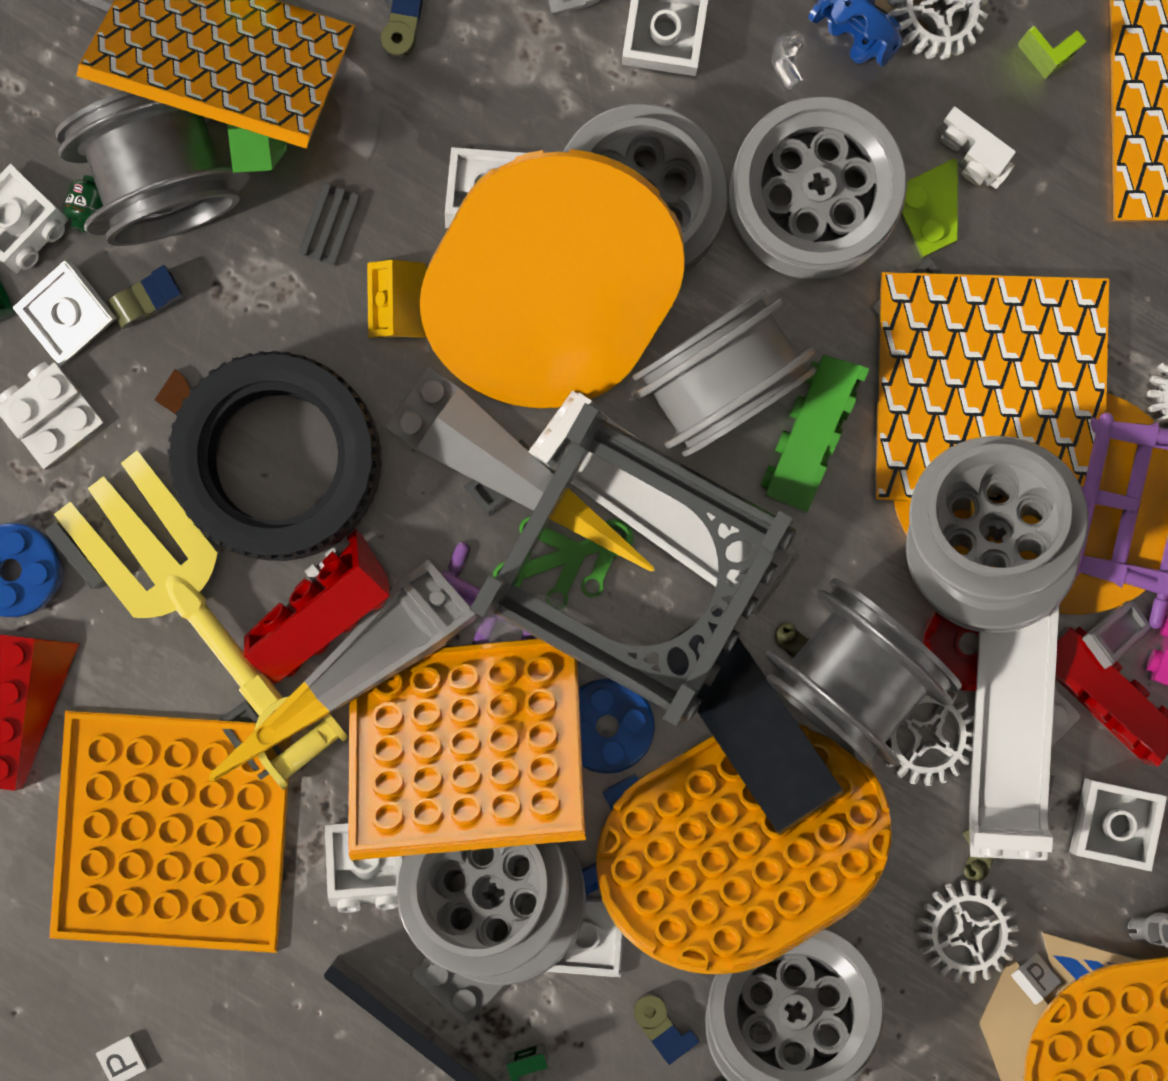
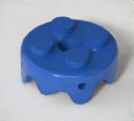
M818 0L808 16V19L813 23H818L826 17L828 31L832 36H838L842 33L852 35L854 44L850 51V57L857 64L876 57V62L883 67L903 44L902 36L899 33L901 25L890 15L883 14L874 6L875 0Z
M0 524V616L12 618L27 616L42 610L48 605L62 584L64 577L63 568L60 564L55 544L44 533L26 524ZM10 559L17 560L22 568L20 577L15 581L6 580L2 574L3 564Z
M609 678L592 680L579 687L583 767L592 772L610 774L627 770L637 764L648 752L655 731L654 715L647 699ZM604 715L615 717L619 724L617 733L611 737H603L596 730L598 719Z

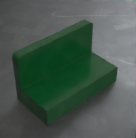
M545 1043L508 1053L506 1066L511 1081H524L523 1075L548 1068L549 1057Z

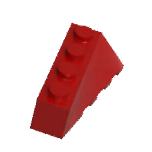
M357 529L347 537L350 544L338 556L332 551L322 561L324 567L312 581L304 578L294 588L295 590L292 592L289 603L286 606L283 603H278L244 636V657L274 685L284 677L293 676L300 669L302 663L311 656L323 653L333 639L342 632L347 633L357 625L360 618L371 610H378L390 596L388 576L363 535Z
M1064 627L1057 637L1055 680L1143 764L1158 767L1168 755V709L1163 705L1157 709L1147 699L1151 694L1141 683L1135 679L1129 682L1119 672L1123 667L1118 661L1104 669L1082 638L1087 634L1084 629L1078 627L1074 630L1072 627Z
M0 634V789L16 791L24 788L41 745V739L47 724L51 720L55 703L61 688L65 684L68 670L80 643Z

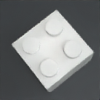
M631 0L622 65L696 76L708 0Z
M1084 778L1069 852L1080 857L1152 872L1167 796Z

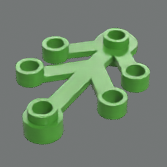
M530 517L525 518L520 523V533H522L524 525L528 522ZM620 519L607 520L606 523L613 530L620 532L622 538L632 546L634 536L631 527ZM546 527L539 541L559 550L528 561L514 584L519 588L522 585L523 579L564 565L554 589H551L546 595L547 604L562 610L568 603L567 594L584 557L600 551L591 575L586 576L581 583L582 592L587 597L594 598L602 593L605 575L613 558L619 555L589 539L579 543ZM505 562L495 568L493 576H498ZM589 579H595L599 582L600 588L598 592L591 594L586 591L585 583ZM560 592L563 594L564 603L561 606L555 607L551 605L549 599L552 593Z

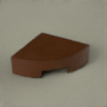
M174 369L154 401L176 414L183 404V399H187L191 394L189 392L191 388L187 379Z

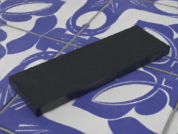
M717 608L712 614L715 617H719L722 615V612ZM709 622V626L713 633L718 624H713ZM691 625L675 637L671 638L670 640L680 636L681 634L689 630L693 625ZM700 635L693 636L689 643L696 654L697 661L700 657L698 645L700 642L704 644V639ZM738 637L731 651L728 653L722 650L715 663L720 665L721 668L712 685L703 684L696 697L702 700L697 713L780 836L844 794V792ZM672 648L667 657L668 665L673 673L683 675L689 667L688 657L681 648Z
M337 956L323 976H325L324 978L455 1081H497Z

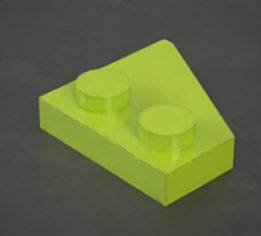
M956 158L907 181L906 199L901 217L921 258L957 241L958 162Z

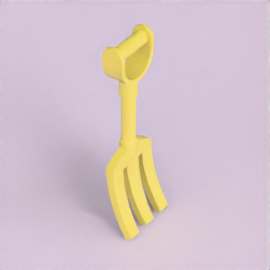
M136 451L121 462V464L187 556L188 560L182 565L176 561L104 476L91 485L88 490L155 584L151 589L147 591L71 502L54 515L133 618H154L177 611L182 618L187 619L239 684L241 687L239 691L259 715L255 731L289 696L283 697L273 683L244 657L242 649L207 606L206 598L201 591L213 573L218 553L202 532L194 525L192 520L187 517L184 509L140 453ZM330 713L323 717L324 720L272 761L269 760L266 752L258 755L262 765L282 790L289 786L286 779L340 738L343 743L349 739Z

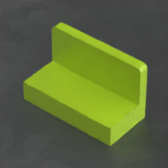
M1033 26L1025 33L1018 46L1046 79L1073 58L1087 41L1076 30L1053 49L1039 30Z

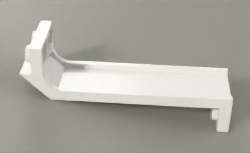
M573 390L528 451L554 472H556L572 443L566 436L584 403L598 409L590 399L580 392L577 394ZM601 412L607 418L606 422L637 438ZM588 452L571 484L716 587L718 579L716 548L708 529L700 518L679 501ZM707 513L708 517L712 521L715 518V516L711 515L710 513ZM721 523L718 532L720 537L725 539L728 535L739 532V530L731 526L729 531L727 526ZM736 541L726 549V557L731 562H743L753 554V546L746 541ZM790 545L786 552L781 549L778 550L772 560V563L778 565L767 586L760 582L753 594L754 597L759 599L751 613L753 616L756 617L799 558L796 549ZM749 568L745 570H730L726 577L727 583L730 585L738 584L735 578L740 574H746Z
M1059 604L1043 619L1028 627L1003 633L979 632L969 805L970 857L1047 861L1048 852L1052 853L1053 836L1048 828V795Z

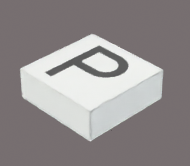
M1038 953L1031 956L1011 974L1012 978L1035 1005L1048 996L1061 983Z
M131 1034L95 1053L109 1081H126L148 1069Z

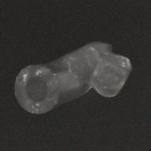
M797 31L784 32L778 37L771 58L772 64L786 89H790L803 81L793 63L797 51L804 44L802 35Z

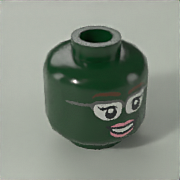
M83 175L82 180L72 181L62 206L63 214L72 220L70 227L87 234L90 233L84 229L85 221L92 213L103 206L92 176Z

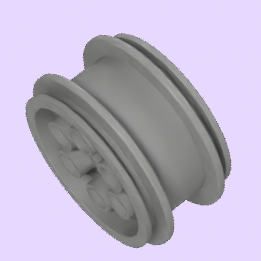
M765 290L761 291L632 376L635 381L642 377L646 383L645 386L633 394L635 400H639L652 392L677 431L676 434L665 441L664 444L668 449L684 441L687 447L681 452L683 456L687 457L747 421L817 372L815 366L807 369L803 364L816 354L815 348L809 347L797 354L772 316L773 312L785 304L782 298L766 306L762 298L768 294Z

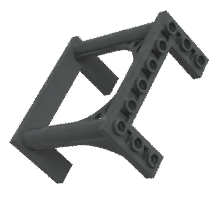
M584 403L566 438L572 441L569 449L498 576L488 575L469 610L485 618H496L498 615L666 710L662 719L674 726H678L683 720L688 723L692 720L702 702L700 698L696 697L702 685L711 686L721 668L720 665L715 663L722 650L729 653L740 635V632L734 630L741 616L748 619L759 601L758 598L753 596L758 585L761 582L767 586L778 565L772 563L779 549L786 552L796 535V529L792 527L794 520L781 511H778L776 516L613 426L606 422L607 418L598 409ZM588 452L593 453L687 506L704 523L713 539L718 557V579L713 598L702 617L689 630L672 640L645 646L629 645L614 641L514 585ZM707 513L715 516V518L711 521ZM723 523L729 531L731 526H733L739 532L732 533L724 539L720 537L718 530L720 524ZM736 541H746L753 546V554L743 562H731L726 557V549ZM749 568L746 574H740L735 578L738 584L730 585L727 583L726 577L730 570H745ZM734 595L730 604L722 599L723 597ZM716 605L723 609V613L719 617L713 616L711 612L712 608ZM709 622L713 624H718L713 633L709 626ZM695 635H700L704 639V644L700 642L698 645V652L700 654L698 661L695 652L689 645L692 637ZM674 647L681 648L689 660L688 670L683 675L673 673L668 665V653ZM628 653H637V658H633ZM650 653L659 655L658 663L661 672L653 669L655 663L645 662V658Z

